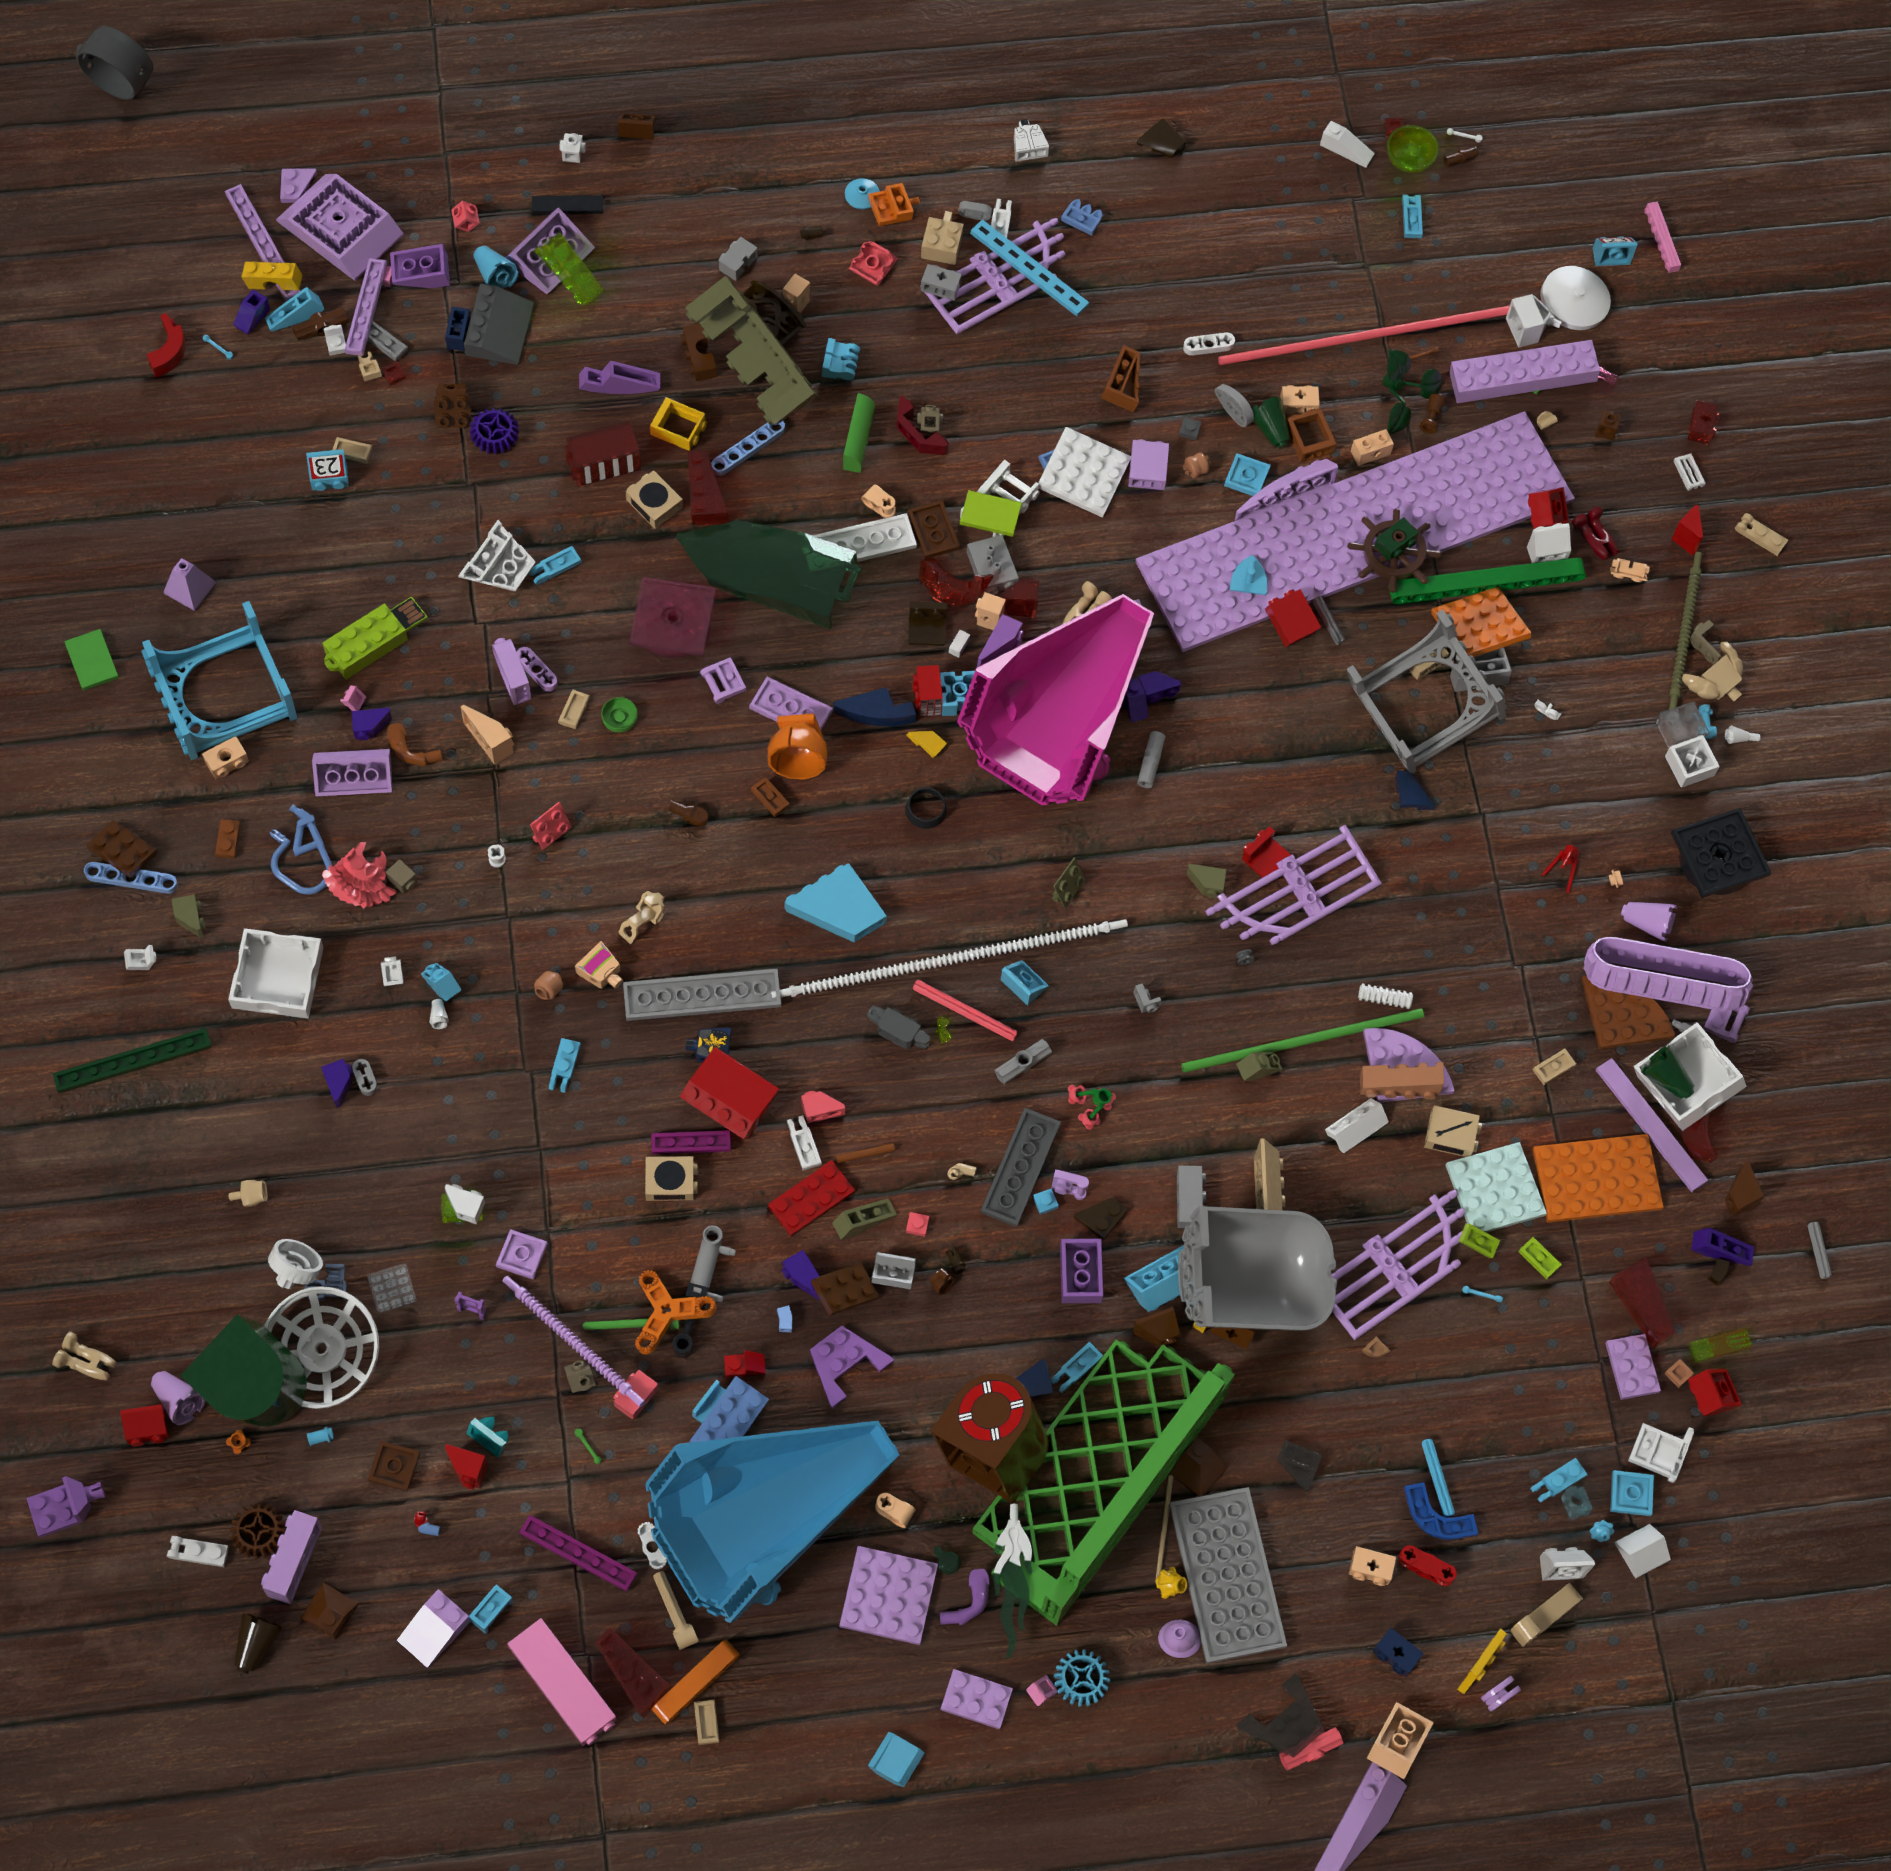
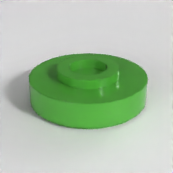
M616 697L607 701L601 713L604 725L609 730L618 733L626 732L633 728L638 717L635 704L623 697Z

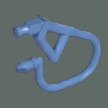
M293 804L289 810L300 818L297 821L293 845L295 856L317 848L324 861L326 870H328L329 865L332 866V863L315 825L316 822L313 815H310L302 808H297ZM308 827L314 841L301 846L304 828ZM272 829L270 831L271 837L278 840L281 844L271 859V869L274 875L298 893L310 895L322 891L327 886L325 879L315 887L304 888L280 872L278 859L290 845V840L279 831Z

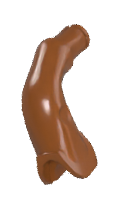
M395 723L388 726L389 744L396 757L402 762L426 767V764L443 761L440 749L427 753H410L406 745L407 734L403 725Z

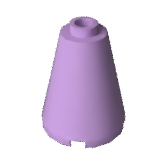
M1629 902L1627 905L1624 904L1621 915L1624 916V920L1666 942L1668 938L1664 937L1666 934L1671 933L1676 916L1672 912L1673 908L1677 909V906L1674 904Z
M166 1371L157 1372L152 1377L151 1386L168 1417L176 1425L188 1423L195 1418L193 1414L196 1411L200 1412L202 1410L205 1399L189 1384Z

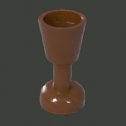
M1431 394L1429 396L1428 419L1422 420L1419 426L1425 433L1433 434L1437 431L1438 425L1434 420L1446 403V399L1442 395Z

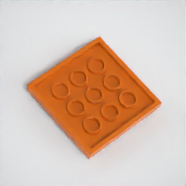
M1499 587L1431 609V614L1436 621H1438L1436 613L1442 609L1446 614L1449 613L1452 616L1457 633L1455 637L1458 641H1463L1467 648L1466 653L1468 656L1476 657L1531 638L1530 630Z

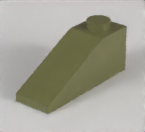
M887 1198L843 1211L832 1224L840 1239L843 1240L896 1217L897 1213Z

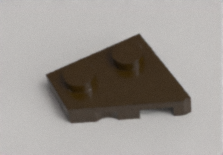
M1112 1197L1076 1213L1074 1219L1104 1241L1127 1213L1128 1209Z

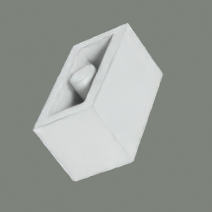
M959 630L949 647V653L959 658L970 640V634Z

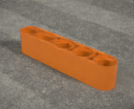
M727 1639L723 1640L666 1693L651 1710L665 1725L669 1724L739 1658L740 1653Z

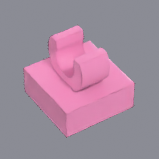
M350 686L345 691L344 699L340 701L352 711H358L366 696L357 686Z

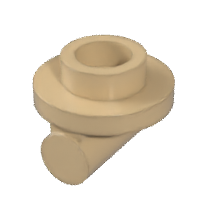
M1549 411L1541 413L1537 418V425L1541 430L1558 422L1557 417Z

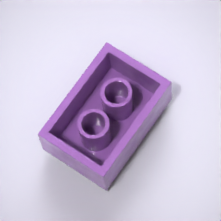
M1061 1239V1302L1101 1303L1103 1299L1101 1239Z

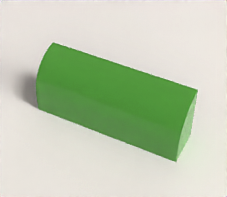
M860 393L857 394L843 455V470L861 473L875 413L874 401Z

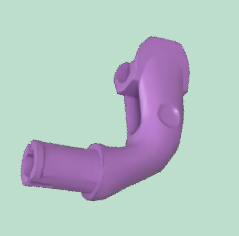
M974 1569L970 1572L969 1587L972 1590L973 1598L971 1607L958 1609V1611L940 1612V1625L956 1623L964 1625L983 1612L987 1606L989 1595V1577L985 1569Z

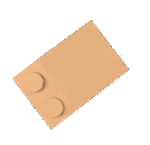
M465 705L461 706L465 726L494 765L513 754L514 743L511 739L513 736L507 727L504 728L500 722Z

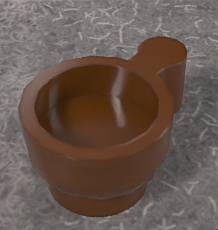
M943 1268L934 1273L930 1279L933 1289L939 1295L949 1291L955 1281Z

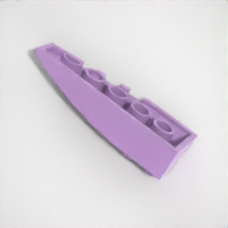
M1324 459L1321 461L1316 460L1311 465L1305 467H1298L1295 471L1275 480L1251 497L1236 511L1235 521L1334 484L1338 470L1337 464Z
M1372 1762L1314 1871H1345L1389 1822L1407 1785L1394 1773Z

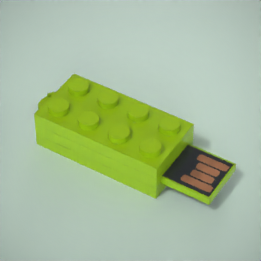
M412 597L391 610L384 603L322 643L326 654L324 658L325 665L330 671L339 670L347 680L408 640L406 632L428 619V617Z

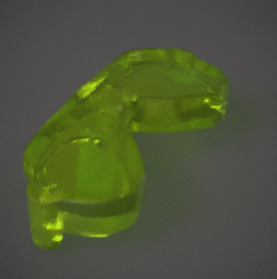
M941 1016L937 1020L939 1029L936 1030V1033H939L941 1043L943 1044L951 1039V1035L945 1029L949 1021Z

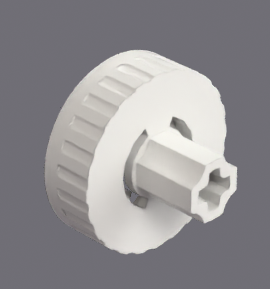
M292 1239L277 1241L268 1257L270 1267L278 1274L276 1278L277 1284L287 1289H291L295 1283H313L323 1266L320 1255L314 1249Z

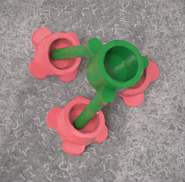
M1070 1085L1068 1087V1101L1070 1104H1084L1087 1095H1093V1103L1097 1106L1095 1110L1086 1109L1085 1113H1081L1078 1116V1119L1089 1130L1094 1125L1100 1124L1098 1112L1102 1108L1109 1111L1112 1108V1102L1116 1099V1095L1105 1088L1099 1090L1094 1088L1086 1091L1082 1085L1078 1087Z

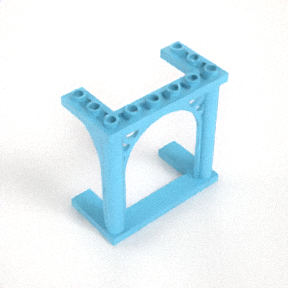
M249 601L242 603L248 622L247 626L196 646L178 651H162L153 647L150 640L142 642L144 649L141 652L151 678L155 677L157 680L154 683L158 693L162 692L164 696L161 698L164 708H169L170 713L167 714L171 724H176L177 728L174 729L176 736L180 741L184 754H189L191 760L198 758V752L221 744L235 736H241L289 717L290 721L298 719L291 693L284 678L281 679L261 635L256 615ZM255 642L281 702L225 723L206 722L194 716L188 710L183 700V686L189 673L206 660ZM170 675H177L180 677V681L172 683L167 678ZM172 688H177L178 691L174 693ZM186 718L191 719V722H189L188 725ZM195 724H200L201 729L197 734L191 732V728ZM207 727H210L212 729L207 730V733H205Z

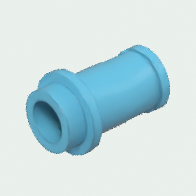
M326 1426L323 1430L307 1433V1438L310 1446L325 1441L331 1442L334 1439L332 1428H327Z

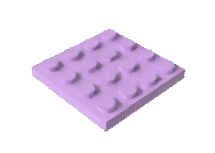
M858 1546L839 1627L920 1645L938 1564Z

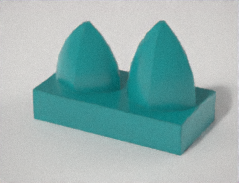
M494 1416L485 1417L480 1420L474 1418L470 1422L466 1434L498 1458L503 1453L508 1441V1432L498 1431L494 1433L492 1431L495 1422Z

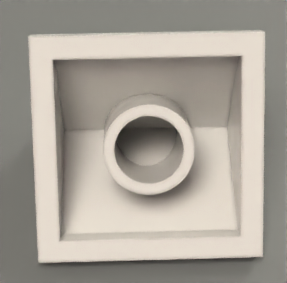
M1650 1524L1615 1542L1635 1579L1671 1560L1665 1537Z

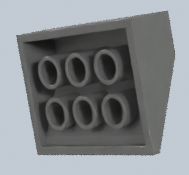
M480 284L464 342L465 355L519 365L534 302L500 287Z

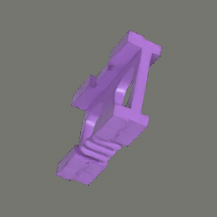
M458 1292L454 1300L455 1304H457V1311L462 1312V1309L478 1313L479 1318L484 1320L486 1314L484 1300L477 1301L463 1296L462 1292Z

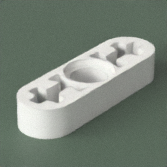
M1227 332L1189 337L1184 341L1183 350L1188 355L1230 351L1234 347L1235 337ZM1211 341L1214 343V346L1207 347L1204 343Z

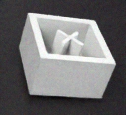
M1703 735L1670 746L1665 755L1681 788L1715 776L1720 767Z

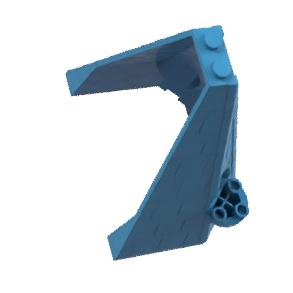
M879 1421L681 1443L672 1448L645 1483L646 1491H651L652 1499L651 1502H648L649 1517H654L655 1528L651 1529V1534L663 1556L667 1558L668 1564L693 1605L698 1608L704 1606L708 1613L716 1617L722 1615L725 1617V1621L731 1623L736 1621L752 1604L770 1605L774 1603L778 1593L781 1591L780 1584L776 1580L894 1463V1460L900 1454Z

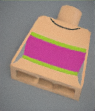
M602 941L575 965L576 973L601 989L608 983L614 988H618L623 982V979L617 975L620 972L619 962Z

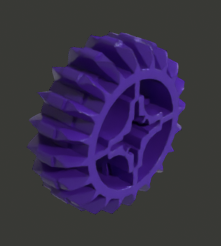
M493 407L492 411H489L486 408L485 413L479 412V417L474 416V422H471V440L476 448L480 447L481 452L486 450L488 455L491 451H494L495 455L497 451H501L503 454L504 449L510 451V445L515 446V440L519 438L518 422L513 414H509L508 410L503 412L500 408L496 411ZM500 423L506 425L509 429H506L505 426L500 425ZM480 433L484 434V436L489 437V439L483 437Z

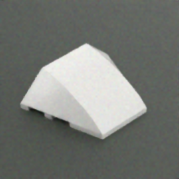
M497 520L472 560L466 564L458 577L516 591L534 566L535 561L513 539L511 533L505 530L502 523Z

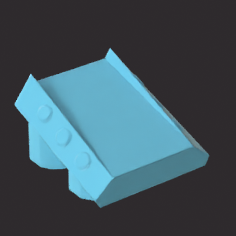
M888 1732L868 1767L894 1785L905 1787L921 1761L924 1752L899 1736Z

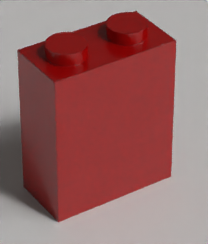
M1292 589L1284 593L1285 597L1281 599L1276 597L1268 602L1269 605L1265 608L1285 648L1317 632L1321 628L1301 589L1297 591Z

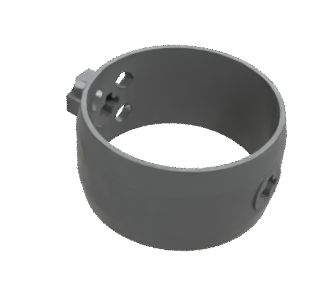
M98 27L89 35L84 44H79L76 48L77 53L75 57L82 72L99 88L120 99L130 100L134 98L147 83L154 69L151 58L138 43L126 34L111 27Z

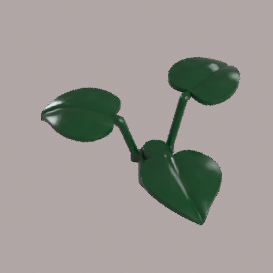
M1400 350L1388 351L1387 374L1383 378V386L1389 388V392L1393 393L1400 401L1391 410L1388 422L1389 434L1406 428L1411 419L1410 408L1405 407L1406 402L1396 391L1401 390L1404 384L1421 387V397L1429 399L1431 394L1439 392L1442 385V376L1436 369H1428L1423 374L1422 384L1403 381L1404 374L1410 370L1411 359L1408 354Z

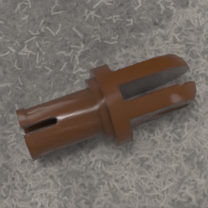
M672 800L668 811L683 816L685 822L701 827L709 820L708 812L694 804L686 806Z

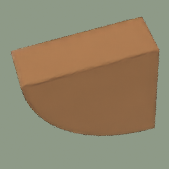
M1377 1336L1362 1349L1364 1354L1375 1358L1386 1356L1391 1351Z

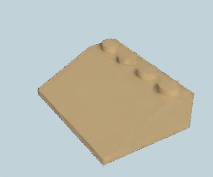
M1260 1139L1254 1155L1256 1209L1282 1210V1207H1285V1195L1281 1194V1189H1284V1177H1281L1280 1170H1283V1158H1280L1279 1151L1265 1139Z

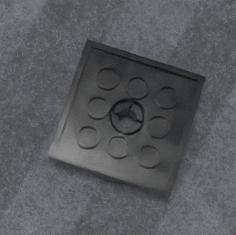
M1741 808L1671 831V835L1680 852L1681 869L1690 883L1697 888L1701 898L1713 894L1726 895L1734 893L1743 888L1747 883L1772 874Z

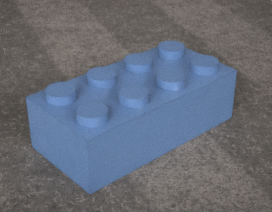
M735 1376L689 1443L744 1436L769 1399Z

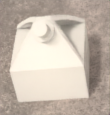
M1532 294L1512 299L1506 316L1507 323L1518 348L1538 343L1546 325L1559 328L1562 323L1551 315L1550 310Z

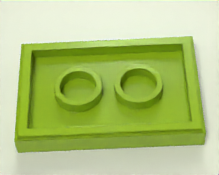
M968 490L960 525L1013 537L1022 502Z

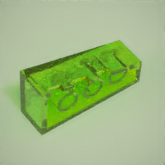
M560 232L549 237L533 250L574 295L578 303L582 305L588 304L604 291Z

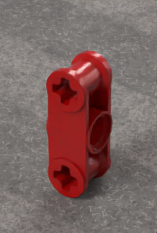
M1405 1546L1398 1556V1562L1402 1567L1440 1586H1449L1456 1578V1569L1452 1565L1414 1546ZM1408 1553L1411 1554L1410 1560L1406 1559ZM1444 1572L1448 1573L1447 1579L1444 1578Z

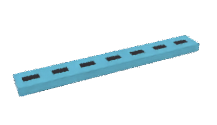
M983 219L971 230L970 234L1075 316H1079L1089 306V302Z

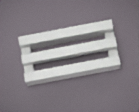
M1691 453L1674 459L1673 462L1687 491H1690L1692 488L1697 489L1698 486H1705V481ZM1686 459H1688V462H1689V464H1690V466H1691V468H1692V470H1693V472H1694V474H1695V476H1696L1698 482H1696V480H1695V478H1694V476H1693V474H1692V471H1691L1690 467L1688 466V464H1687V462H1686Z

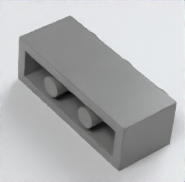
M1178 1165L1177 1228L1190 1226L1192 1221L1190 1216L1198 1207L1203 1206V1203H1206V1191H1202V1184L1205 1185L1206 1173H1202V1166Z

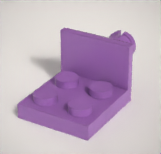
M65 1476L62 1478L64 1485L26 1498L38 1537L41 1538L83 1523L91 1509L90 1502L105 1497L101 1482L84 1487L81 1482Z

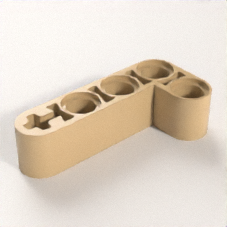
M1568 1583L1531 1614L1521 1619L1513 1626L1510 1632L1521 1646L1525 1647L1581 1602L1583 1598L1571 1583Z

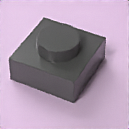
M1184 417L1179 436L1196 441L1201 422Z

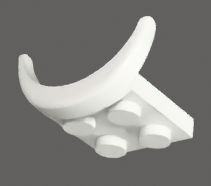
M1643 1423L1628 1461L1668 1477V1481L1674 1483L1690 1445L1694 1429L1689 1427L1684 1438L1680 1439Z

